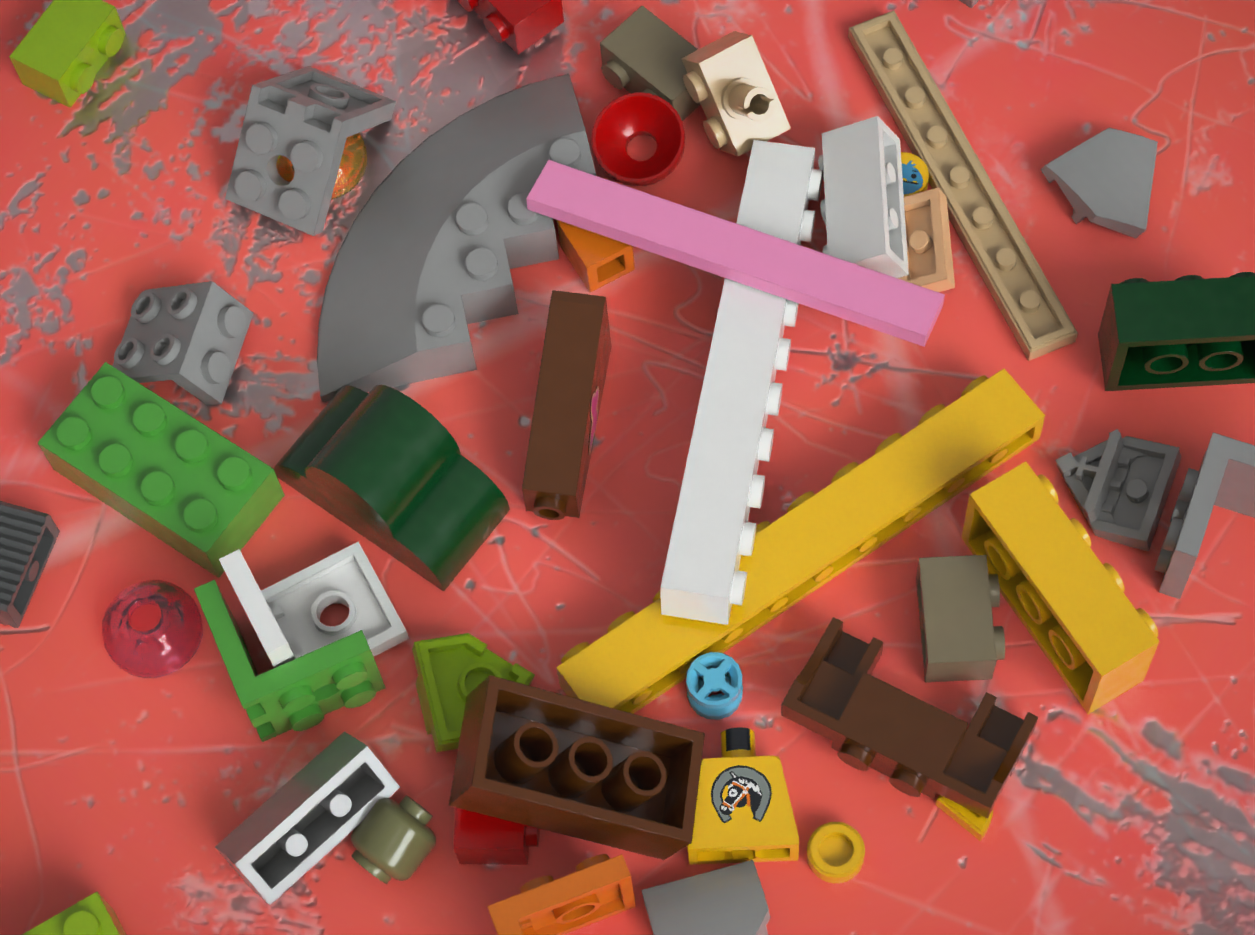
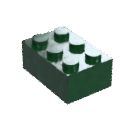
M1241 272L1227 278L1204 279L1198 275H1187L1174 281L1149 282L1143 278H1133L1125 280L1120 284H1111L1098 332L1105 391L1255 383V273Z

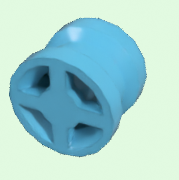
M709 652L700 655L691 663L686 678L687 698L691 708L698 715L706 719L720 720L729 717L738 709L742 701L743 678L739 665L732 657L723 653ZM721 691V692L724 693V695H722V694H717V695H711V696L709 697V694H710L711 692Z

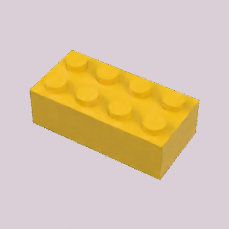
M1025 461L969 494L961 538L973 555L987 556L988 574H998L1000 593L1086 713L1090 714L1144 681L1160 642L1158 640V630L1150 615L1142 608L1135 609L1123 593L1125 591L1123 581L1114 567L1109 563L1102 564L1090 548L1091 540L1083 525L1075 518L1069 520L1058 505V495L1051 482L1042 474L1037 476Z

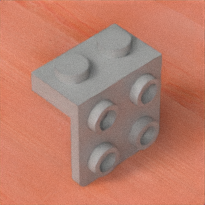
M213 281L144 290L132 305L131 317L122 341L115 351L112 366L138 383L172 380L206 405L222 404L254 313Z

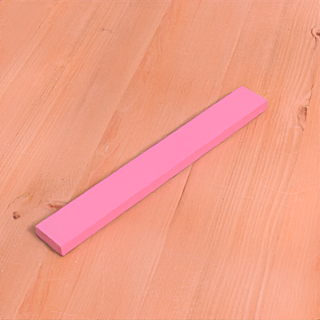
M551 160L547 161L527 197V210L923 347L927 343L944 304L945 294Z

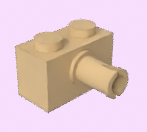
M733 31L681 58L687 74L683 75L685 87L691 98L696 103L700 102L707 118L703 122L704 131L716 149L720 148L722 151L740 156L752 150L753 140L768 141L791 129L752 35Z

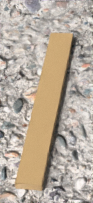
M893 10L850 27L848 38L911 152L920 157L927 165L930 186L932 189L939 187L947 196L949 220L1027 360H1033L1076 342L1078 332L895 11Z

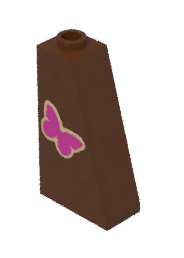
M552 290L522 484L526 511H532L535 515L544 519L561 520L565 516L580 517L612 347L607 302L604 296Z

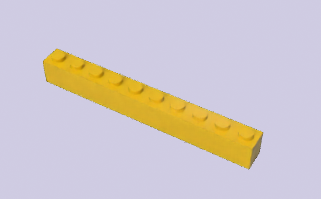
M1005 368L990 378L986 375L976 378L963 390L959 399L947 407L939 404L931 408L919 420L917 427L903 436L900 433L889 436L877 447L875 455L860 465L857 462H852L844 466L834 475L830 485L816 494L813 491L802 494L788 507V513L773 523L764 521L757 524L752 556L741 555L739 571L747 572L742 606L732 604L728 625L661 615V594L658 591L653 598V603L636 614L630 611L619 616L608 627V633L592 644L582 642L570 649L563 656L562 664L556 667L560 687L569 697L634 714L686 679L691 663L700 655L709 652L724 653L1040 439L1045 419L1044 413Z

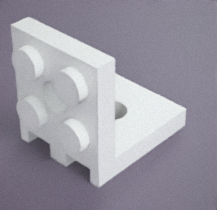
M359 541L263 590H260L240 549L219 559L274 668L360 630L364 633L373 657L409 639L407 630ZM331 604H343L349 608L347 619L340 625L326 626L320 622L322 611Z

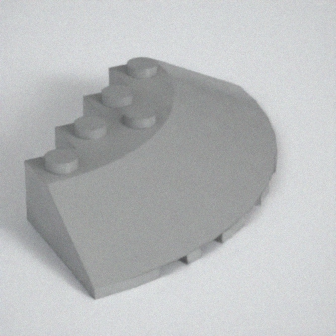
M569 74L528 84L497 96L460 115L429 136L407 155L375 189L355 218L337 253L325 288L318 324L317 367L322 402L331 400L345 385L370 392L376 385L396 387L477 370L468 324L518 314L510 269L559 259L553 218L527 210V197L547 161L551 160L596 176L585 126Z

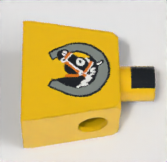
M730 728L722 731V758H704L701 761L692 843L688 845L689 865L743 863L750 860L754 862L798 860L799 835L780 757L774 755L756 756L755 732L752 729Z

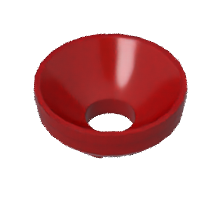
M638 92L626 94L611 101L596 118L592 129L593 152L602 169L618 182L630 186L655 184L672 173L681 161L685 148L683 122L676 109L659 96ZM638 135H648L657 143L654 155L644 161L634 160L627 154L628 143Z

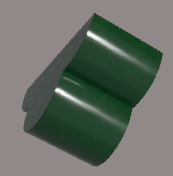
M386 385L374 386L369 394L353 386H343L274 466L277 478L442 591L446 590L510 511L508 501L501 490L485 473L460 454L456 441L447 429L413 399Z

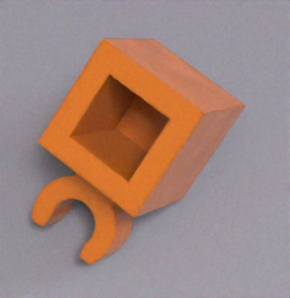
M556 220L560 247L590 293L635 270L633 246Z

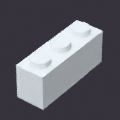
M878 116L822 133L823 154L818 158L819 170H823L822 178L825 191V199L820 204L821 215L827 232V245H824L823 253L895 278L909 275L900 138Z

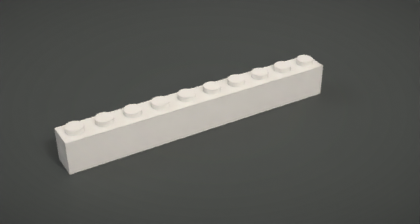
M753 140L736 224L801 245V241L811 242L815 211L808 210L809 200L819 201L823 170L814 169L815 148ZM727 278L724 279L660 587L661 615L724 625L729 623L732 604L742 606L744 600L747 572L739 571L741 555L751 557L753 552L756 523L748 522L750 508L760 509L762 504L765 476L758 475L757 471L759 461H770L774 429L766 428L768 415L778 416L783 384L775 383L777 370L787 371L791 339L783 338L785 326L795 327L799 303Z

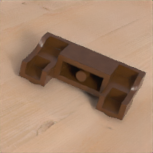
M833 617L812 656L794 680L783 700L781 716L831 740V748L838 751V757L849 766L861 771H867L870 767L890 777L889 782L891 785L907 795L919 797L922 793L934 799L936 794H939L988 819L1009 776L1012 775L1035 730L1038 716L1028 712L1023 720L995 706L997 697L986 692L968 726L967 722L871 676L882 655L884 642L873 637L870 644L843 632V621Z

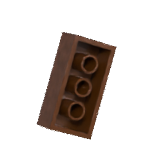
M489 675L466 697L449 806L665 860L692 843L705 733Z

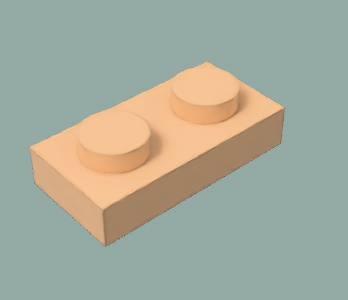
M937 187L904 197L909 275L898 279L936 292L955 288L947 196Z

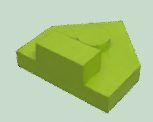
M469 633L416 641L412 648L418 673L415 683L427 735L432 734L436 752L458 749L466 697L489 675L529 686L535 674L515 663L512 665L487 649V644Z

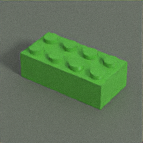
M107 362L103 364L38 441L39 447L53 470L218 578L224 572L219 559L238 549L241 551L285 496L272 467Z

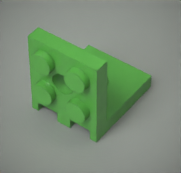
M212 580L194 588L243 709H246L249 719L254 728L257 729L262 742L291 729L294 731L310 729L319 724L324 719V715L344 706L346 708L362 706L371 701L376 696V692L386 688L362 630L259 675L236 619L216 581Z

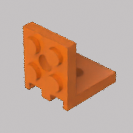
M607 854L590 857L580 862L575 867L576 872L556 880L553 879V876H542L533 879L520 887V894L487 906L497 935H565L636 907L632 879L623 855L621 854L611 859Z

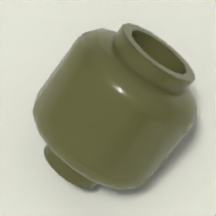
M407 795L400 803L391 798H382L376 802L362 823L353 830L351 842L356 850L351 857L385 884L391 878L399 881L408 880L436 844L435 834L427 826L433 816Z

